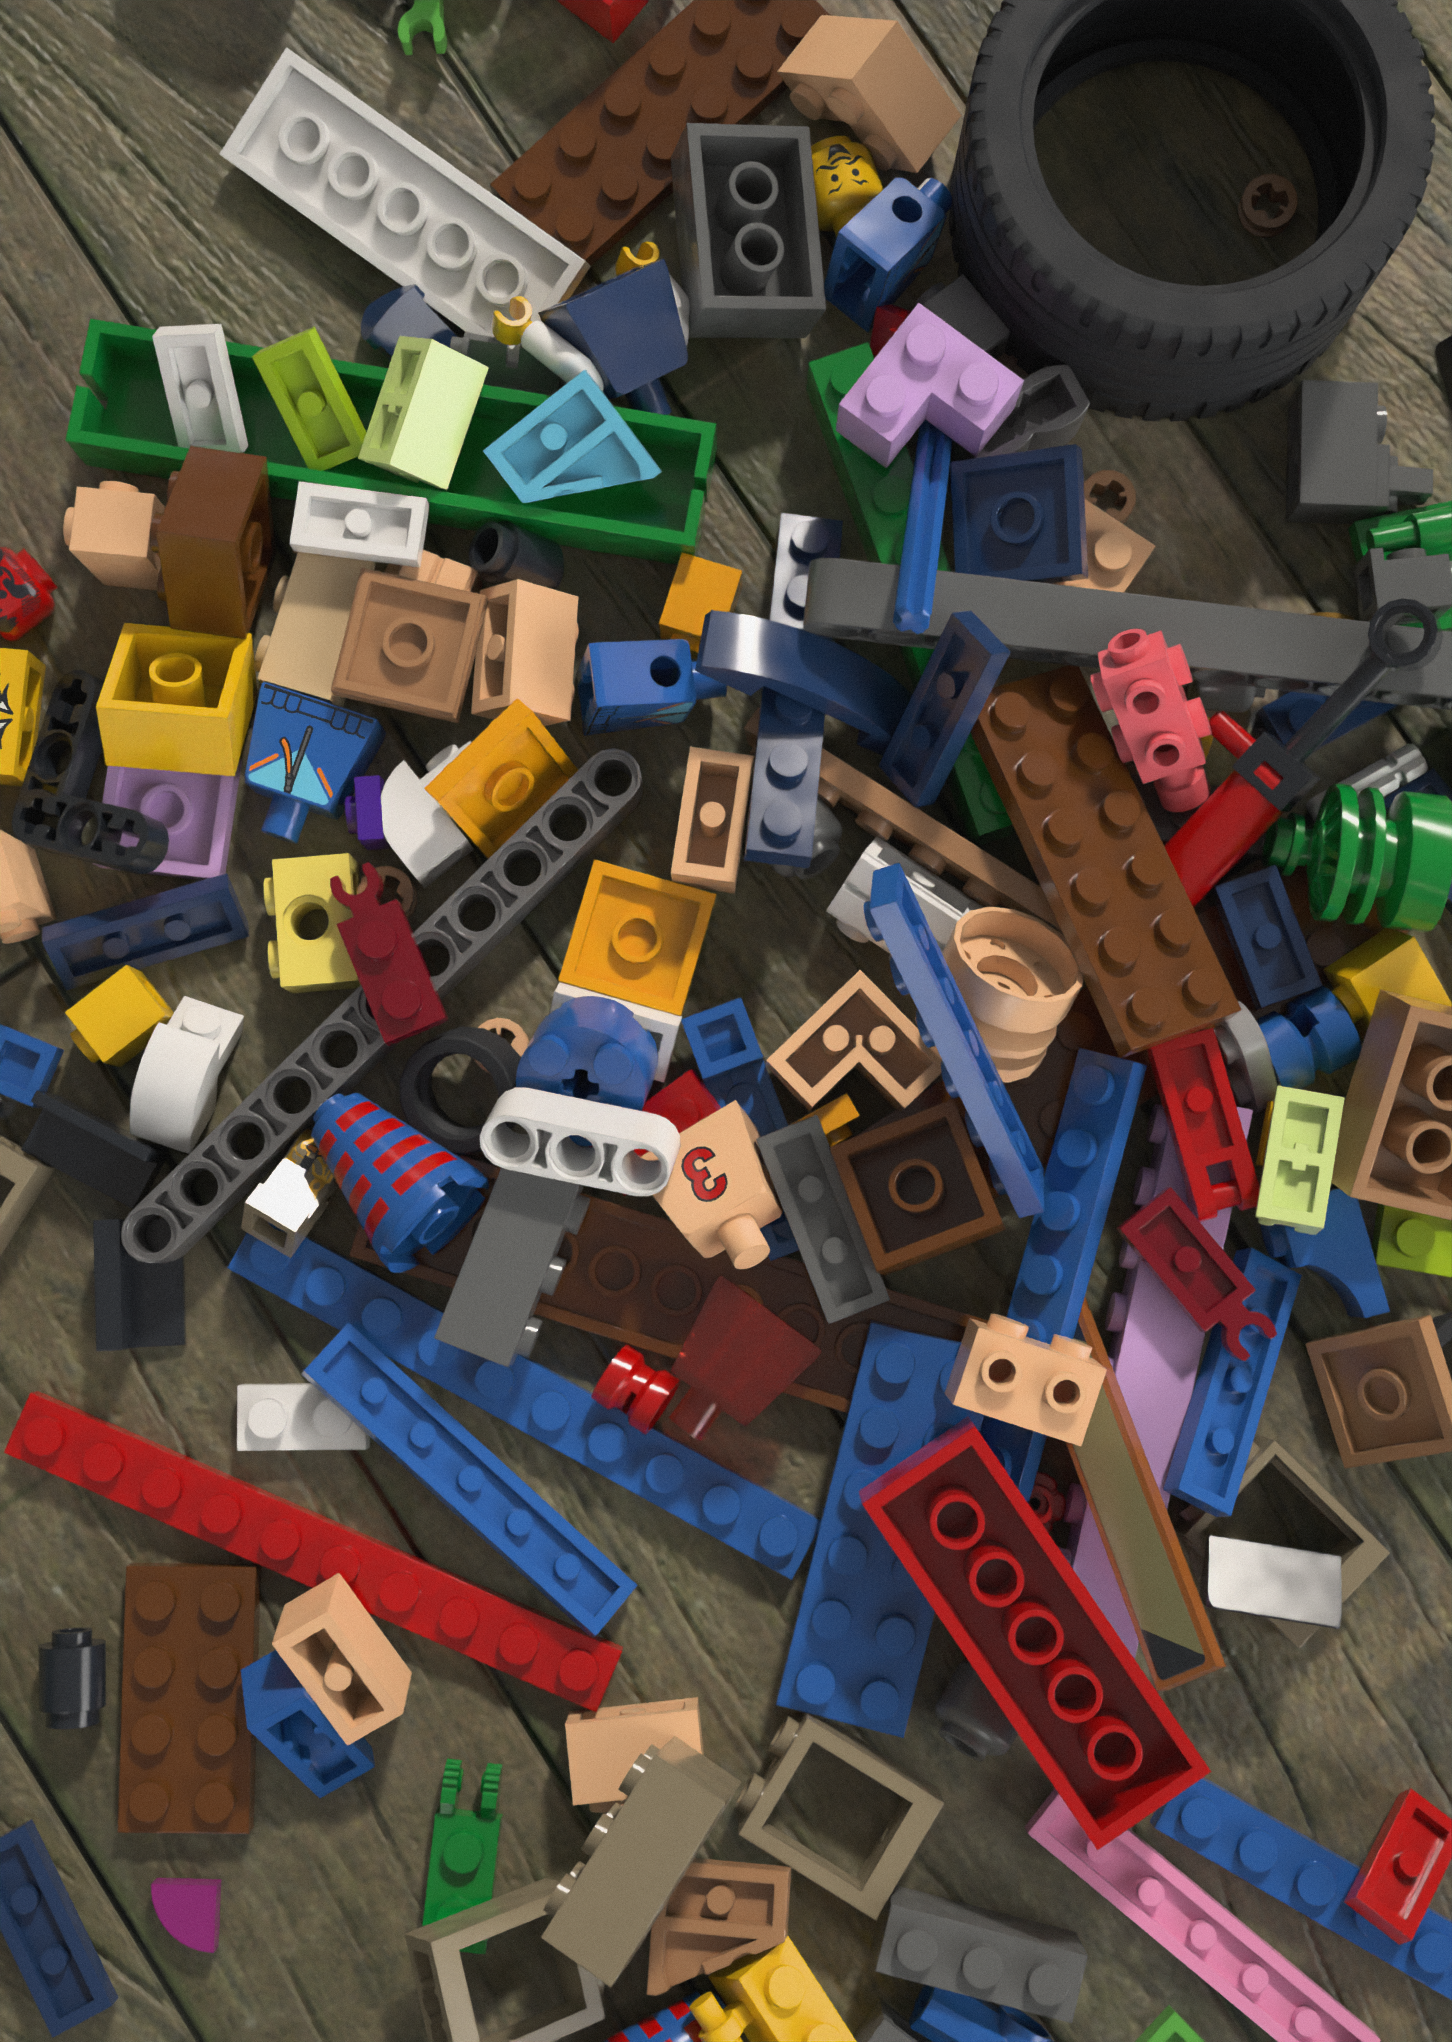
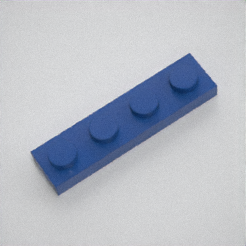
M1252 1247L1236 1250L1233 1263L1256 1289L1242 1304L1248 1311L1259 1312L1267 1316L1274 1324L1277 1335L1272 1339H1266L1254 1325L1249 1324L1243 1327L1239 1334V1341L1251 1357L1246 1361H1241L1232 1357L1225 1350L1221 1340L1222 1327L1218 1323L1213 1326L1163 1488L1164 1491L1215 1517L1232 1515L1302 1276Z

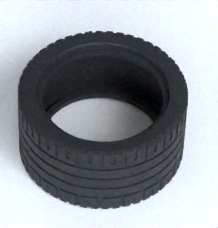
M1003 0L1000 11L995 13L988 26L986 38H983L977 55L976 65L974 66L951 178L950 193L952 195V205L948 219L949 233L953 236L951 244L954 261L959 263V277L964 274L1010 330L1004 352L1008 356L1013 355L1018 359L1016 364L1028 374L1053 365H1069L1090 402L1088 407L1090 409L1103 413L1107 409L1115 411L1114 415L1118 417L1132 419L1133 415L1142 416L1143 421L1158 422L1161 418H1169L1171 422L1188 421L1190 416L1196 415L1198 419L1216 416L1217 412L1221 410L1228 413L1240 409L1244 406L1245 402L1249 401L1253 404L1268 397L1272 389L1275 391L1280 390L1289 384L1295 375H1301L1313 365L1317 357H1321L1340 334L1403 240L1404 235L1416 216L1417 207L1423 199L1428 184L1426 178L1431 172L1433 153L1430 150L1435 144L1436 125L1431 123L1435 115L1434 96L1429 94L1428 91L1432 83L1428 67L1423 66L1421 62L1424 58V53L1417 38L1413 39L1410 34L1413 27L1404 12L1399 13L1396 8L1398 1ZM1171 61L1200 65L1222 72L1244 83L1271 103L1288 122L1303 146L1313 171L1317 189L1318 226L1315 243L1287 264L1271 272L1245 281L1225 285H1179L1137 274L1098 252L1065 219L1056 206L1043 179L1035 150L1033 130L1049 109L1069 91L1094 76L1121 66L1141 62Z

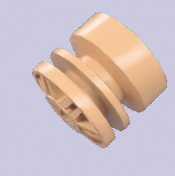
M999 907L971 910L957 921L942 954L1002 1081L1012 1082L1027 1078L1040 1066L1045 1057L1047 1047L1056 1036L1057 1025L1066 1017L1082 987L1083 976L1065 937L1039 918L1015 909ZM936 1046L930 1047L935 1055L942 1059Z

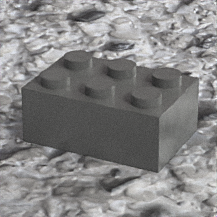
M686 123L670 159L682 290L688 296L690 304L688 338H806L826 310L809 127Z

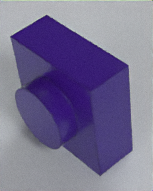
M380 775L354 777L355 796H346L345 799L346 823L349 834H358V841L367 850L392 849L383 833L381 794L385 781Z

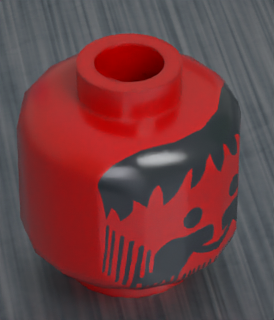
M0 547V636L8 641L20 640L55 610V601L51 593L58 587L25 548L15 553L12 549Z

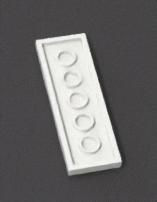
M287 47L220 152V155L397 283L403 287L416 284L425 293L423 298L425 303L465 332L495 337L492 333L493 312L497 310L508 320L517 321L509 313L510 299L516 296L526 298L531 304V321H541L538 312L569 299L591 267L584 259ZM520 344L509 345L508 361L518 363Z

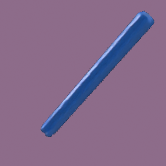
M926 419L919 426L893 623L899 631L911 629L916 634L923 633L929 628L930 615L932 614L953 443L950 437Z

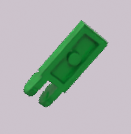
M447 1759L440 1807L435 1812L422 1927L494 1898L503 1814L498 1813L503 1764L487 1763L486 1771L483 1772L481 1780V1811L458 1809L459 1794L464 1780L462 1760ZM489 1938L462 1948L459 1952L486 1954Z

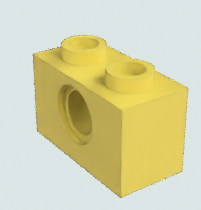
M349 853L272 859L273 877L264 879L266 911L269 916L276 915L277 940H272L268 943V963L272 978H280V986L291 993L358 988L361 985L336 925L354 916L351 910L345 908L333 896L330 888V878L338 875L343 880L347 893L356 895L360 884L359 863ZM315 909L326 910L329 918L326 932L315 940H304L300 934V922L304 915Z

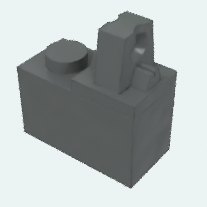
M1301 381L1288 401L1285 522L1352 525L1354 521L1396 513L1397 505H1423L1427 502L1428 497L1432 496L1433 469L1398 466V457L1390 456V445L1381 444L1386 432L1387 410L1384 405H1378V383Z

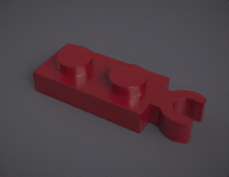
M367 862L362 865L363 873L367 877V886L363 892L356 895L348 894L343 880L338 875L330 878V888L336 900L345 908L351 910L354 916L336 925L385 1044L391 1046L449 1021L401 903L395 899L383 905L380 904L379 900L383 894V880L379 872Z
M1166 1187L1116 1228L1200 1332H1207L1216 1323L1222 1327V1344L1232 1357L1241 1361H1246L1251 1357L1239 1341L1240 1331L1246 1325H1254L1266 1339H1272L1277 1335L1274 1324L1267 1316L1259 1312L1248 1311L1242 1304L1256 1289L1172 1187Z

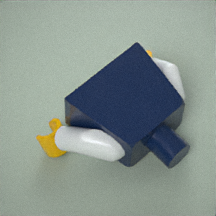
M643 242L636 257L633 256L630 248L622 247L615 266L616 277L538 312L541 321H531L532 307L526 298L522 296L511 298L509 313L517 321L508 320L501 312L496 310L493 312L492 333L503 344L518 345L521 343L526 351L566 383L583 370H587L608 399L617 398L625 394L628 404L633 410L668 415L672 410L659 377L687 364L688 351L686 346L689 336L690 304L686 293L669 274L665 260H658L660 253L658 246L653 242Z

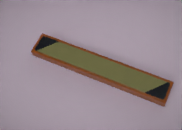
M1084 1297L1073 1339L1091 1346L1092 1350L1089 1357L1095 1359L1107 1371L1082 1446L1068 1442L1066 1444L1157 1691L1170 1690L1224 1668L1226 1664L1086 1297Z

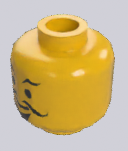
M847 136L829 137L811 146L818 227L822 232H835L836 237L838 232L883 190L871 151L858 142H851Z

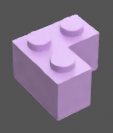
M918 303L839 403L836 431L886 469L925 419L977 457L1015 408L1024 380L922 304Z

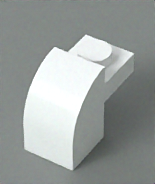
M471 741L467 742L460 749L453 744L436 754L426 765L429 773L420 780L403 760L388 777L381 794L383 833L392 849L424 888L474 850L450 817L424 789Z
M184 996L168 1024L160 1022L157 1024L144 1051L133 1086L130 1104V1134L188 1154L192 1152L216 1109L218 1075L243 1033V1015Z

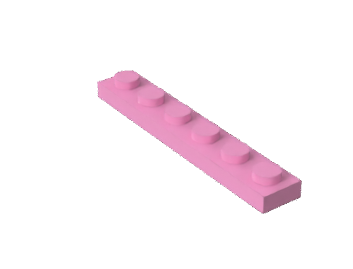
M1056 1789L1051 1792L1025 1825L1027 1833L1276 2041H1381L1372 2029L1132 1830L1128 1829L1097 1851Z

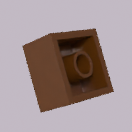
M190 446L181 470L171 473L167 488V505L163 514L156 513L154 515L150 528V548L152 552L159 553L161 562L157 583L158 598L160 601L167 602L171 629L240 639L247 638L276 557L267 457Z
M954 1099L830 1147L875 1269L883 1276L1006 1230Z

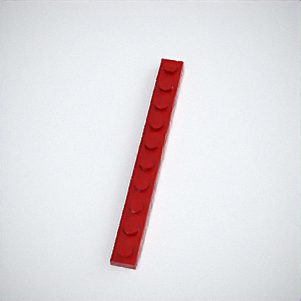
M39 1391L30 1393L3 1452L311 1588L340 1573L368 1613L594 1712L598 1710L623 1650L622 1646L597 1635L590 1637L577 1626Z

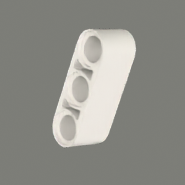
M517 1087L505 1091L498 1098L480 1134V1147L485 1157L494 1165L508 1170L633 1196H650L659 1193L666 1186L681 1147L680 1135L675 1125L667 1118L657 1114L531 1088ZM505 1122L520 1124L526 1129L528 1134L513 1132L507 1127ZM579 1135L592 1143L593 1147L579 1146L569 1136ZM634 1149L651 1151L659 1160L648 1161L640 1158L634 1152Z

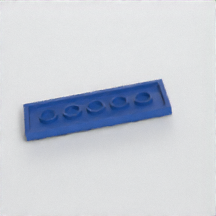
M870 1320L776 1697V1705L904 1738L935 1611L862 1505L859 1491L967 1416L980 1432L984 1415L953 1405L945 1395L961 1342Z

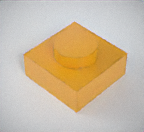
M846 1093L794 1123L818 1115L831 1147L853 1135L847 1124L860 1115Z

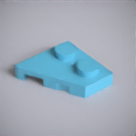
M587 370L579 373L483 450L522 503L652 479L662 472Z

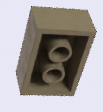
M676 1736L661 1749L652 1744L644 1755L642 1753L639 1755L618 1789L628 1796L624 1805L621 1806L615 1802L607 1815L604 1813L584 1842L581 1850L591 1858L586 1865L579 1861L570 1874L566 1873L546 1903L543 1911L552 1916L553 1919L541 1938L611 1988L636 1954L740 1786L741 1781Z

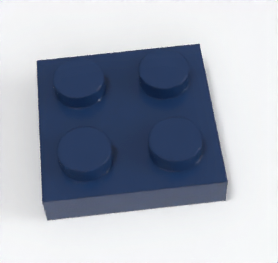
M1077 444L950 462L955 572L1040 583L1088 579L1082 449Z

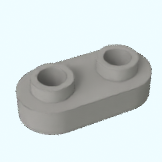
M1238 1001L1242 1010L1232 1018L1214 1024V1031L1223 1062L1227 1069L1226 1073L1236 1106L1246 1105L1250 1110H1253V1113H1258L1266 1109L1268 1101H1274L1278 1084L1266 1039L1251 1012L1243 1003Z

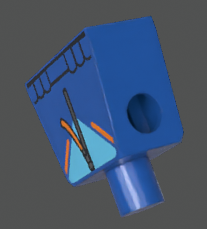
M895 178L838 232L824 282L825 299L867 333L873 328L876 307L894 304L933 257L947 218L946 213L952 206V195L947 187L934 178L926 179L918 188L905 178Z
M670 639L589 643L576 673L583 735L684 722L696 704V700L726 697L727 685L695 671L697 661L692 662L688 640Z
M263 681L259 692L245 770V783L255 793L272 799L261 831L277 839L297 844L309 811L338 820L345 810L346 796H353L355 793L354 777L365 775L384 741L386 731L379 721L375 718Z

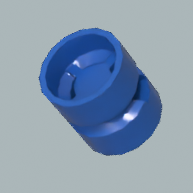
M1324 986L1310 990L1288 1002L1286 1015L1283 1016L1276 1011H1272L1256 1020L1266 1039L1278 1086L1302 1090L1314 1083L1315 1071L1319 1070L1328 1075L1359 1058L1362 1045L1357 1030L1340 1001Z

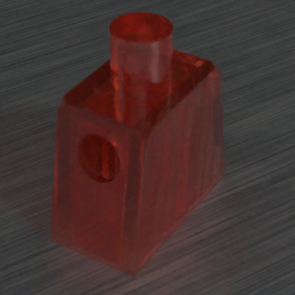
M721 1274L715 1281L671 1369L676 1376L690 1385L691 1388L669 1418L699 1441L702 1440L722 1411L746 1427L817 1359L822 1350Z

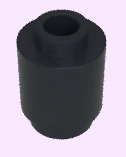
M487 522L477 530L469 548L470 564L486 582L499 585L519 579L555 590L563 578L564 558L558 543L512 522Z
M74 1627L52 1631V1641L38 1646L39 1711L46 1713L47 1728L76 1729L93 1726L100 1722V1708L106 1706V1641L92 1638V1628Z

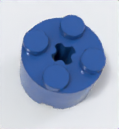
M598 996L573 998L551 1012L538 1025L518 1064L516 1087L531 1088L642 1111L657 1072V1046L650 1031L647 1030L646 1032L633 1018L634 1013L625 1005L615 1000ZM579 1135L569 1136L579 1146H593L584 1137Z

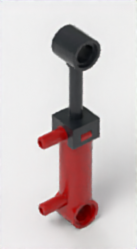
M1401 598L1390 601L1379 608L1371 619L1368 630L1370 645L1367 648L1371 653L1285 745L1274 735L1263 732L1257 740L1254 739L1225 711L1216 712L1208 720L1212 732L1211 735L1238 759L1232 766L1235 770L1164 845L1193 908L1284 812H1290L1321 779L1304 762L1391 670L1396 674L1400 670L1412 671L1423 668L1434 660L1441 649L1443 633L1440 622L1427 606L1417 600ZM1404 618H1416L1421 621L1424 628V636L1420 645L1407 653L1392 651L1388 643V634L1393 624Z

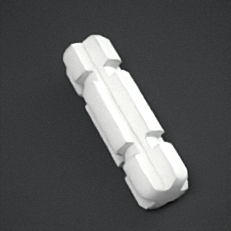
M1407 744L1387 756L1386 761L1380 759L1339 782V784L1351 785L1356 791L1357 797L1367 787L1378 788L1384 797L1398 789L1399 784L1404 786L1423 775L1428 769L1427 763L1420 750L1414 744ZM1327 790L1314 796L1306 804L1314 823L1321 801Z

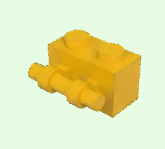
M787 1936L782 1944L758 1954H748L736 1959L731 1965L719 1969L708 1976L727 2005L724 2009L721 2008L712 1992L701 1995L689 2007L702 2028L698 2035L702 2042H743L740 2037L743 2032L750 2042H857L789 1936Z

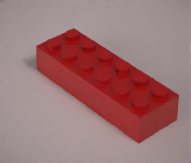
M968 1416L859 1491L862 1505L1097 1851L1211 1773L1203 1758Z

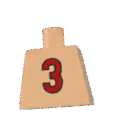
M734 1100L679 1133L681 1147L669 1180L659 1193L652 1196L684 1237L704 1258L714 1257L726 1250L735 1268L747 1269L759 1264L768 1256L770 1248L760 1229L778 1219L783 1213V1208L756 1142V1138L761 1137L760 1133L738 1102ZM651 1151L640 1157L648 1161L659 1160Z

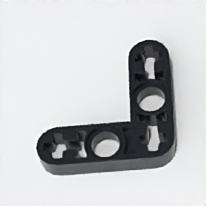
M73 670L59 680L52 693L12 817L13 833L23 843L49 853L130 873L147 874L154 871L163 862L168 852V831L163 823L138 811L86 799L103 748L96 705L104 680L83 670ZM83 699H86L84 705H82ZM73 727L77 729L75 735L71 734ZM71 747V761L67 769L62 774L57 775L56 767L61 753ZM45 816L60 818L57 829L42 825ZM96 816L98 822L97 832L91 842L83 846L81 840L82 831L86 823ZM122 833L139 838L137 846L125 847L120 845Z

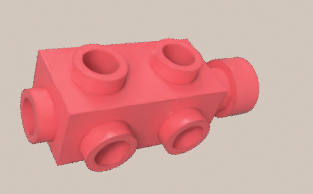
M1142 629L1123 631L1110 640L1108 649L1098 652L1100 672L1090 675L1093 690L1101 711L1106 712L1113 709L1119 722L1118 725L1111 727L1117 752L1122 763L1134 760L1143 784L1154 781L1156 792L1165 810L1184 812L1194 809L1205 802L1211 793V786L1203 764H1206L1201 738L1211 735L1212 732L1201 698L1197 697L1187 701L1182 685L1193 681L1181 644L1168 648L1162 631L1149 635Z

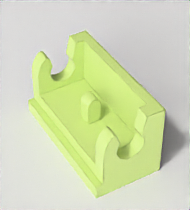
M399 336L358 459L410 481L418 483L420 480L436 488L447 490L489 367L433 339Z
M1283 1086L1276 1087L1255 1217L1259 1218L1258 1223L1266 1226H1273L1274 1224L1295 1227L1294 1230L1296 1232L1316 1235L1324 1229L1345 1097Z

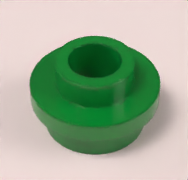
M1291 812L1287 817L1280 816L1265 833L1262 847V863L1264 866L1269 867L1276 865L1281 876L1289 877L1294 872L1296 866L1304 867L1307 864L1308 846L1312 829L1305 828V817L1303 814Z

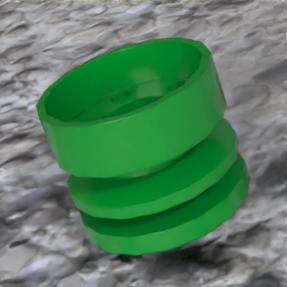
M1333 784L1328 787L1321 801L1312 829L1307 854L1308 902L1310 913L1314 920L1331 922L1337 920L1342 912V916L1347 924L1357 925L1365 921L1375 902L1377 920L1383 928L1417 932L1433 930L1443 913L1452 881V802L1450 799L1442 795L1403 791L1396 795L1386 815L1383 795L1378 788L1367 787L1357 797V793L1351 785Z

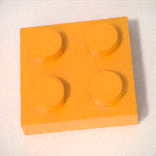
M517 698L452 762L446 765L424 789L478 850L489 859L578 769L534 712Z
M594 859L558 981L682 1016L715 905L716 894Z

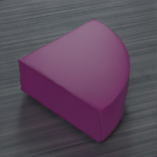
M156 1878L151 1883V1895L156 1914L165 1929L180 1943L197 1951L214 1953L219 1947L222 1879Z

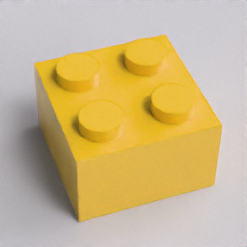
M124 623L96 705L106 766L235 776L258 693L252 634L248 633L246 639L176 630L168 626Z

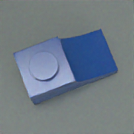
M1337 1186L1330 1188L1324 1229L1316 1235L1296 1232L1294 1230L1295 1227L1274 1224L1273 1226H1266L1261 1224L1263 1241L1270 1257H1279L1280 1263L1288 1268L1305 1267L1323 1277L1341 1298L1348 1316L1368 1318L1390 1312L1357 1198L1348 1196Z
M276 1650L240 1670L247 1729L319 1799L375 1767L372 1746L364 1737L347 1746Z

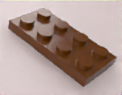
M131 1563L126 1566L118 1833L249 1834L254 1828L256 1737L247 1729L240 1670L258 1660L261 1565Z

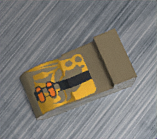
M307 1127L298 1136L264 1184L259 1183L244 1204L241 1229L289 1258L293 1256L331 1202L332 1198L330 1197L339 1186L311 1137L312 1127ZM269 1223L273 1224L274 1226L278 1227L279 1229L285 1232L274 1229L269 1225Z

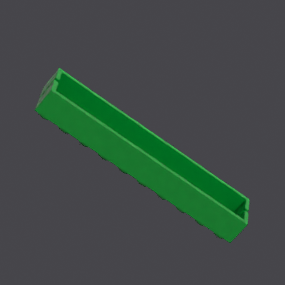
M90 319L79 374L89 387L76 385L65 439L85 465L169 479L173 471L181 470L189 449L178 447L152 338L157 331L156 329ZM225 341L248 447L244 454L267 457L271 497L296 501L299 482L423 497L429 503L427 523L477 531L487 522L509 521L548 538L561 546L678 565L682 552L698 557L705 518V502L708 501L717 451L716 423L614 406L662 472L652 479L522 503L483 450L551 396L483 384L447 490L436 488L420 480L418 483L410 481L378 466L362 461L358 457L324 471L308 469L252 358L254 354L264 348ZM331 359L367 432L388 368ZM99 400L107 401L106 409Z

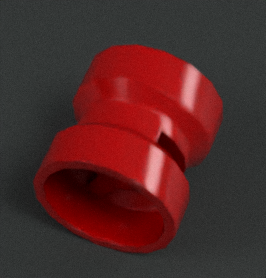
M627 1344L618 1352L604 1371L593 1390L591 1399L607 1410L619 1409L627 1415L629 1425L646 1435L668 1407L681 1384V1380L665 1369L653 1370L645 1364L643 1354Z

